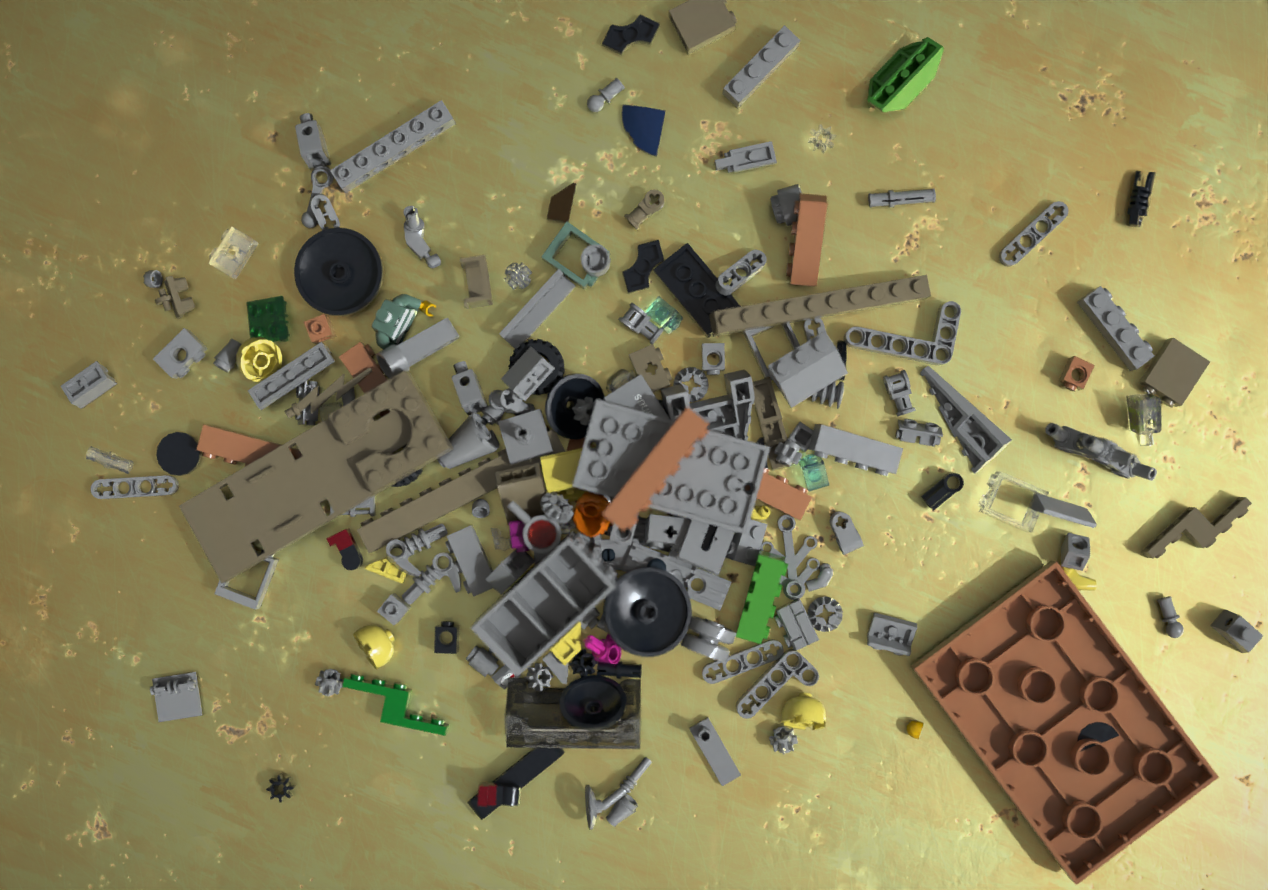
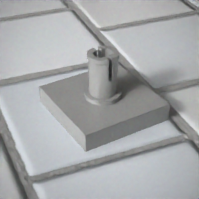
M541 409L498 421L511 465L553 452Z

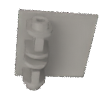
M196 672L152 679L153 686H150V693L155 695L159 722L203 715Z

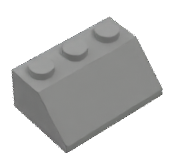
M825 331L768 365V373L791 408L848 374L838 350Z

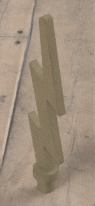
M368 368L346 384H344L345 374H343L319 396L317 386L299 403H294L291 405V408L285 410L287 417L291 418L295 415H301L302 411L310 404L312 414L336 392L337 401L369 375L372 369Z

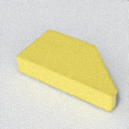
M387 557L365 567L366 570L401 584L404 583L407 575L389 562Z
M580 621L549 649L564 665L581 650Z

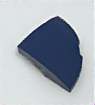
M623 105L622 121L624 129L634 140L633 144L643 152L657 157L666 111Z

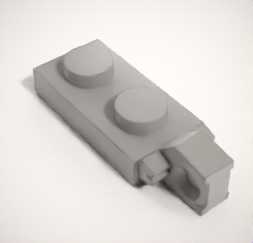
M772 141L729 150V152L724 153L725 158L717 159L714 162L716 171L727 169L728 173L741 172L777 163Z

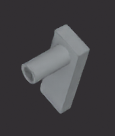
M708 717L689 727L722 786L741 776Z

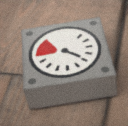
M506 665L492 676L494 682L504 690L518 678Z

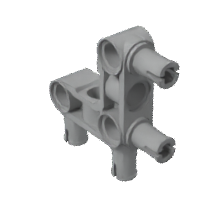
M1050 423L1046 427V434L1054 438V446L1062 451L1092 459L1104 465L1112 473L1126 479L1138 476L1153 481L1156 477L1157 470L1155 468L1141 464L1135 454L1128 453L1119 447L1118 444L1108 439L1095 437L1067 426L1060 427L1054 423Z

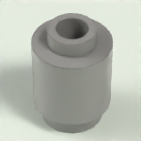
M477 645L466 658L470 662L468 665L484 677L487 674L492 676L499 667L496 664L498 659L483 647L479 648Z

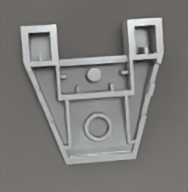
M745 369L724 374L727 395L690 404L688 392L682 384L660 389L664 410L670 420L676 421L688 407L709 424L706 427L709 431L748 441L747 433L751 423L752 404H754L755 399L752 377Z

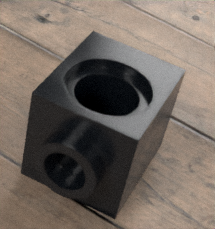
M441 621V625L435 626L434 653L457 654L459 651V626H455L453 621ZM444 631L452 634V642L445 643L442 640L441 635Z

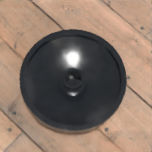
M330 228L313 235L301 247L295 261L294 277L299 293L314 309L331 316H347L363 310L375 299L383 281V263L376 247L362 234L347 228Z
M651 567L630 570L616 580V588L606 596L603 607L604 624L615 644L624 651L641 657L660 656L674 649L685 637L692 616L691 601L684 585L671 573Z

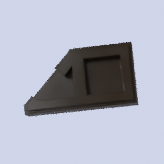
M576 183L570 184L551 197L547 220L561 223L569 222Z

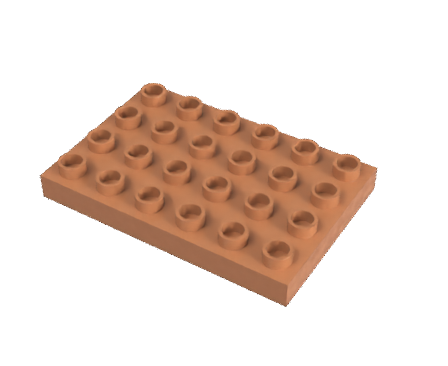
M1056 561L1048 562L910 666L1068 878L1076 885L1219 778ZM1095 722L1107 723L1119 734L1118 737L1103 743L1092 738H1084L1077 742L1082 729ZM1088 744H1098L1096 746L1081 751V749Z

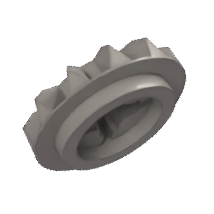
M695 367L682 369L674 379L675 386L685 381L688 382L692 375H694V383L701 385V387H693L691 393L688 394L689 402L702 399L708 390V378L703 371ZM682 384L683 387L687 390V392H689L688 386Z
M553 491L552 493L547 492L542 497L541 507L550 519L558 523H566L574 515L572 511L573 506L568 504V499H564L562 494L557 495Z
M817 598L808 608V617L813 627L818 631L830 632L836 629L842 621V608L833 598ZM823 605L828 612H834V614L828 616L827 624L823 617H816V615L823 613Z

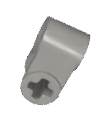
M840 511L833 513L829 522L842 554L845 555L863 547L862 539L850 516ZM839 516L846 520L843 522V527L836 525Z

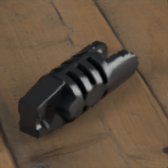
M1136 171L1127 213L1130 215L1129 225L1132 227L1141 228L1143 218L1148 214L1156 172L1148 173L1145 187L1141 186L1143 179L1142 171Z

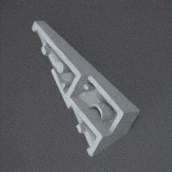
M927 366L920 374L927 379L931 387L929 389L930 393L936 396L940 404L938 408L953 436L957 437L963 447L962 453L964 456H968L973 466L971 470L976 474L995 458L1012 439L930 366Z

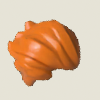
M585 492L578 498L573 510L572 521L575 523L577 530L587 537L604 534V532L608 531L609 526H613V522L602 514L610 504L602 494Z

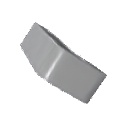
M794 649L786 650L736 702L738 714L746 719L752 718L793 675L805 686H813L819 679L818 671L798 651ZM790 654H796L798 657L797 663L792 666L788 665L786 662L787 657ZM808 669L812 670L814 673L813 678L809 681L803 680V672ZM775 670H780L783 673L779 681L771 679V674ZM759 686L767 687L768 691L764 697L756 695V689ZM752 694L759 703L756 705L753 701L750 704L751 710L749 712L747 710L742 712L743 708L741 705L743 703L749 704L752 701L749 696Z

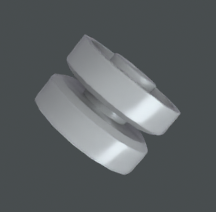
M691 616L689 629L698 633L699 636L686 634L681 646L709 658L726 662L730 651L718 643L733 644L737 633L715 621Z

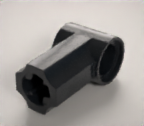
M957 473L945 474L921 498L934 511L954 493L963 488L964 481L962 476ZM951 476L956 477L958 480L957 486L953 489H950L947 485V480Z

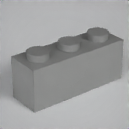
M473 525L448 535V541L445 543L450 554L453 552L457 561L454 563L459 574L463 573L466 579L463 584L467 593H472L474 597L492 589L493 587L486 578L493 570Z

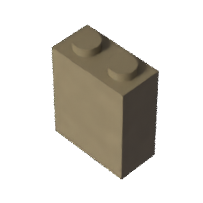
M688 0L669 10V18L688 55L735 31L737 20L734 13L726 8V0Z
M1170 338L1165 341L1139 381V384L1144 386L1143 390L1153 396L1156 394L1161 397V402L1171 408L1173 406H1182L1210 361L1177 339Z
M539 463L495 472L497 488L507 523L521 521L507 507L512 501L517 503L531 518L540 515L547 516L541 507V499L547 492Z

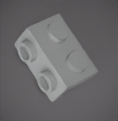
M750 519L746 534L735 531L725 558L755 566L767 524Z
M874 612L867 633V645L876 650L883 649L891 651L896 655L910 656L917 623Z

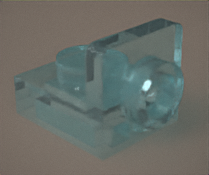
M659 296L645 311L647 316L661 326L668 334L676 330L683 320L679 312Z
M809 454L800 459L799 465L803 471L807 490L813 491L829 486L825 464L821 457Z

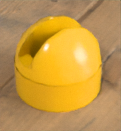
M917 720L909 722L906 728L908 735L919 739L924 723Z

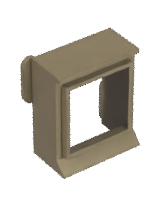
M485 255L460 258L461 267L466 270L469 298L464 299L465 308L469 309V306L476 308L493 305Z

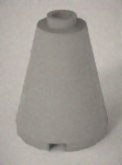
M473 413L449 438L454 449L437 460L444 468H454L495 452L499 448L498 439L493 430L489 431L485 426L488 423L479 414Z

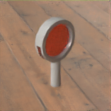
M514 501L507 506L525 524L523 539L529 549L537 553H547L556 548L561 538L560 527L556 521L543 515L531 518Z

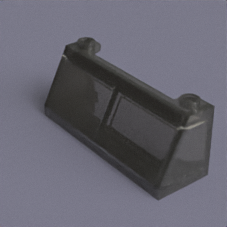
M508 678L505 711L507 747L640 749L641 679H626L620 682L626 694L627 706L624 715L617 723L599 731H584L570 725L561 714L560 698L565 688H543L542 691H536L535 688H528L530 682L524 678Z

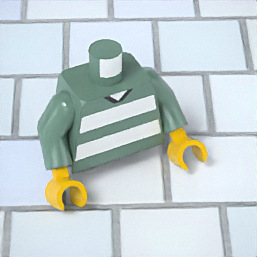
M401 294L393 298V300H384L381 308L376 312V318L372 324V328L376 332L377 345L384 350L393 344H401L418 309L431 317L433 314L428 312V308L431 306L436 308V305L429 301L421 302L420 299L407 294Z

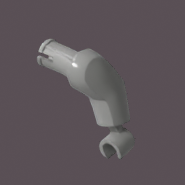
M407 206L403 211L406 218L404 223L406 244L419 259L425 258L429 268H435L440 265L441 260L437 253L432 256L429 255L431 249L424 240V221L419 218L417 208Z

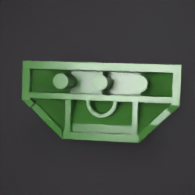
M926 37L922 41L900 48L870 79L868 102L882 112L905 109L935 78L944 47Z

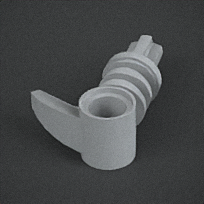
M439 524L426 531L420 528L418 529V535L412 533V538L404 537L405 541L403 542L401 540L390 541L386 546L388 561L402 572L419 577L421 572L408 561V558L414 555L415 550L420 552L423 546L429 549L431 548V542L446 536L447 530L445 526ZM393 548H399L402 550V553L399 556H393L390 551Z
M448 552L437 554L433 558L432 565H427V570L421 571L420 577H413L415 583L402 595L403 600L411 605L424 591L429 593L431 591L429 586L431 584L435 586V580H441L443 576L450 578L456 593L461 591V578L456 569L454 557ZM441 556H445L449 560V566L445 569L438 565V559Z

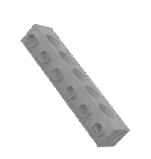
M441 100L330 171L341 189L347 193L456 123Z

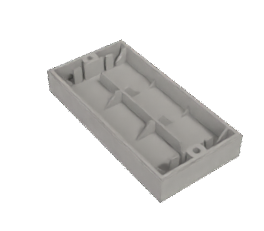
M597 399L573 486L615 498L675 421ZM709 431L701 441L698 439L692 445L695 449L687 459L683 457L678 464L681 467L673 477L670 474L664 480L666 486L659 494L655 492L650 498L652 503L649 507L746 534L770 447ZM591 442L596 443L595 448L590 447ZM745 485L750 486L749 491H746L744 489Z

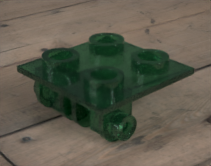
M283 296L247 302L250 338L262 337L272 342L288 341L290 334L286 324H289V321L285 320L288 317V314H285L287 302L284 301Z

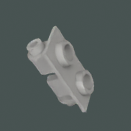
M306 380L297 386L296 397L299 398V402L317 387V381H309V385H307ZM309 405L302 411L301 415H295L298 425L305 424V421H307L306 425H315V422L318 421V409L311 414V405Z
M912 419L898 420L899 430L897 429L896 438H899L900 441L915 443L916 436H920L919 444L933 447L940 445L943 432L942 428L937 424H920Z

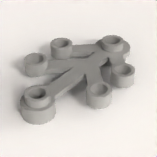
M783 515L778 519L777 525L783 531L786 557L768 541L762 543L760 550L764 551L763 546L769 544L771 546L769 553L785 557V563H788V578L781 576L779 583L784 586L783 592L787 598L798 600L805 593L804 583L814 571L819 569L820 562L816 558L808 559L806 562L807 567L798 578L796 568L810 550L817 546V540L813 536L806 537L803 542L804 545L795 555L792 530L795 528L796 522L792 516ZM785 519L790 521V526L787 528L782 526V522ZM810 538L814 540L812 547H808L806 544ZM812 560L817 562V567L811 569L809 566ZM792 585L798 586L796 593L790 591Z

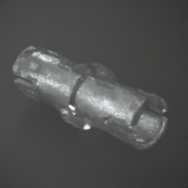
M93 446L88 449L86 454L87 460L100 463L107 469L113 468L129 474L133 467V461L116 456L114 452L110 451L108 453Z

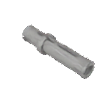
M934 188L900 192L888 190L887 193L868 194L870 208L877 206H889V208H892L895 205L934 203L936 201Z

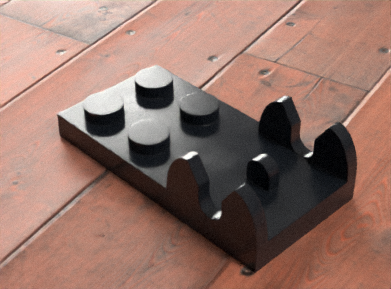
M688 243L653 269L655 274L684 307L693 322L698 324L707 338L712 336L709 318L711 313L741 307L731 294L722 295L716 290L715 284L718 278Z

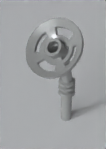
M647 757L641 761L630 776H626L627 780H623L620 788L602 802L601 799L596 800L590 785L585 786L586 815L589 830H592L595 825L597 813H602V810H606L625 794L630 793V789H634L633 785H637V780L652 763Z

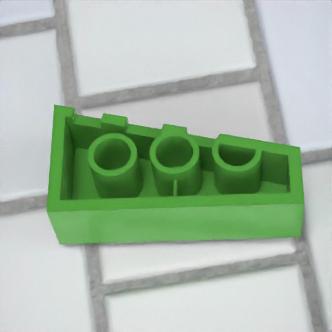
M760 550L736 637L761 644L763 639L767 640L770 627L767 626L768 619H773L776 606L773 605L775 597L779 598L782 589V585L779 584L780 578L786 575L788 563H785V557Z

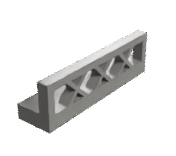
M558 269L499 333L500 336L513 348H518L519 344L526 342L576 286Z
M320 342L249 389L248 392L257 407L263 410L335 362L331 356L330 349Z

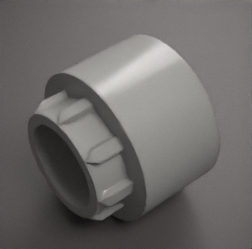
M799 184L777 190L778 195L770 198L777 223L786 222L787 226H790L792 222H796L797 214H794L795 200L799 201V195L802 193Z

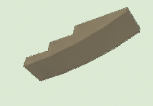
M769 377L752 383L755 396L754 406L765 446L770 447L768 457L772 471L787 467L776 460L778 455L774 452L779 442L784 444L788 439Z

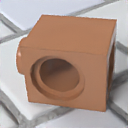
M325 314L304 322L311 342L316 345L337 337L329 316Z
M1072 356L1069 358L1059 381L1064 383L1063 387L1070 391L1082 390L1095 365L1077 356ZM1073 369L1080 373L1078 381H1075L1071 376Z

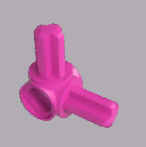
M607 634L606 639L601 640L592 635L584 638V646L592 651L595 661L610 664L619 662L621 648L615 644L609 634Z

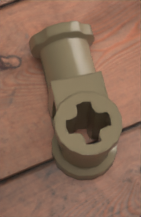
M655 189L650 190L629 215H624L636 230L639 229V225L646 218L662 209L664 206L662 192ZM651 196L653 198H656L657 196L659 197L658 205H656L655 203L652 205L650 204Z

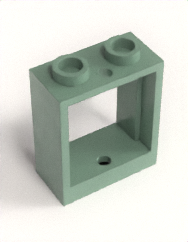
M566 221L542 255V260L556 270H561L567 278L585 290L587 286L592 287L598 277H592L587 274L584 279H581L554 260V258L571 234H574L589 246L600 244Z

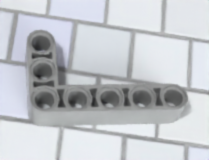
M954 301L946 302L939 308L932 342L862 327L850 328L844 335V341L848 347L932 365H943L948 363L953 355L961 308ZM945 307H951L954 310L952 318L945 315ZM942 328L949 330L950 337L948 339L941 337L940 330ZM851 332H857L860 335L858 343H853L850 340L849 335ZM873 336L881 339L880 347H874L871 344ZM895 340L902 343L903 349L901 352L893 349V342ZM916 345H921L924 348L923 356L915 354L914 348ZM938 349L943 350L946 354L943 361L938 360L936 357Z

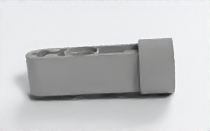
M445 318L401 344H393L376 354L377 361L384 374L391 379L405 370L409 371L410 366L451 344L460 336L449 318Z

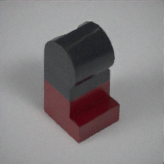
M345 529L326 538L330 546H337L342 556V565L345 569L355 570L362 566L363 556L350 529Z
M480 782L478 806L520 805L521 787L512 784Z

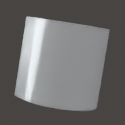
M799 422L787 439L801 447L800 450L806 452L810 445L813 430Z

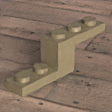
M1238 497L1211 523L1196 507H1188L1141 552L1147 558H1159L1166 552L1165 547L1167 545L1177 542L1182 537V532L1197 548H1209L1216 542V536L1228 531L1236 518L1243 517L1249 511L1247 508L1252 503L1247 497Z

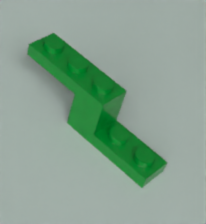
M351 674V676L344 678L342 687L385 696L380 722L443 736L447 734L449 724L444 723L445 720L432 718L427 720L423 719V715L410 713V716L407 715L412 689H407L406 684L394 683V686L385 684V680L373 678L372 681L364 680V676L359 674Z

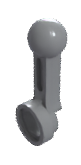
M319 166L312 171L313 189L310 200L315 194H322L323 189L332 184L334 176L329 167ZM319 171L327 174V181L325 183L317 181L316 174ZM320 198L316 199L317 204L314 205L315 208L319 207ZM309 201L308 209L303 213L301 221L305 227L314 228L317 226L318 221Z

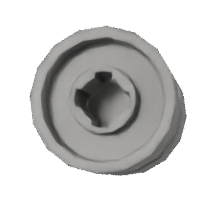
M593 244L584 249L581 254L583 270L592 277L602 276L608 271L610 256L605 247Z

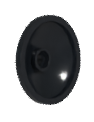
M574 373L560 378L551 387L546 398L545 414L550 427L555 433L567 439H581L587 436L590 422H588V425H583L580 423V420L574 419L575 413L572 407H575L578 403L577 399L585 401L586 397L593 398V402H596L597 399L605 401L603 399L605 397L603 390L596 380L584 374ZM570 401V406L567 408V402Z
M590 675L576 679L564 689L560 698V710L564 719L573 727L584 731H599L611 727L622 718L627 706L626 694L621 685L611 678L600 675Z

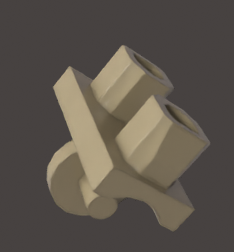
M173 276L166 277L164 283L168 295H166L165 289L158 290L160 298L155 299L156 305L163 304L164 310L169 311L171 310L169 302H171L176 319L182 318L184 313L195 308L191 297L180 299L178 292L188 290L186 278L173 279Z

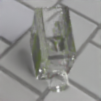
M1148 393L1126 396L1130 430L1139 435L1140 446L1154 445L1153 433H1160L1162 431L1161 398Z

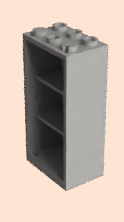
M574 531L569 533L556 548L544 556L482 613L471 627L476 635L516 677L616 588L617 572L610 565L606 566L601 561L603 559L602 556L595 549L591 550L586 545L587 540L579 532L577 534Z

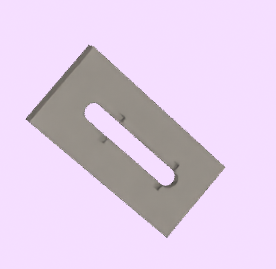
M691 519L677 559L717 576L720 573L735 531L717 526L709 550L703 551L701 545L709 524Z

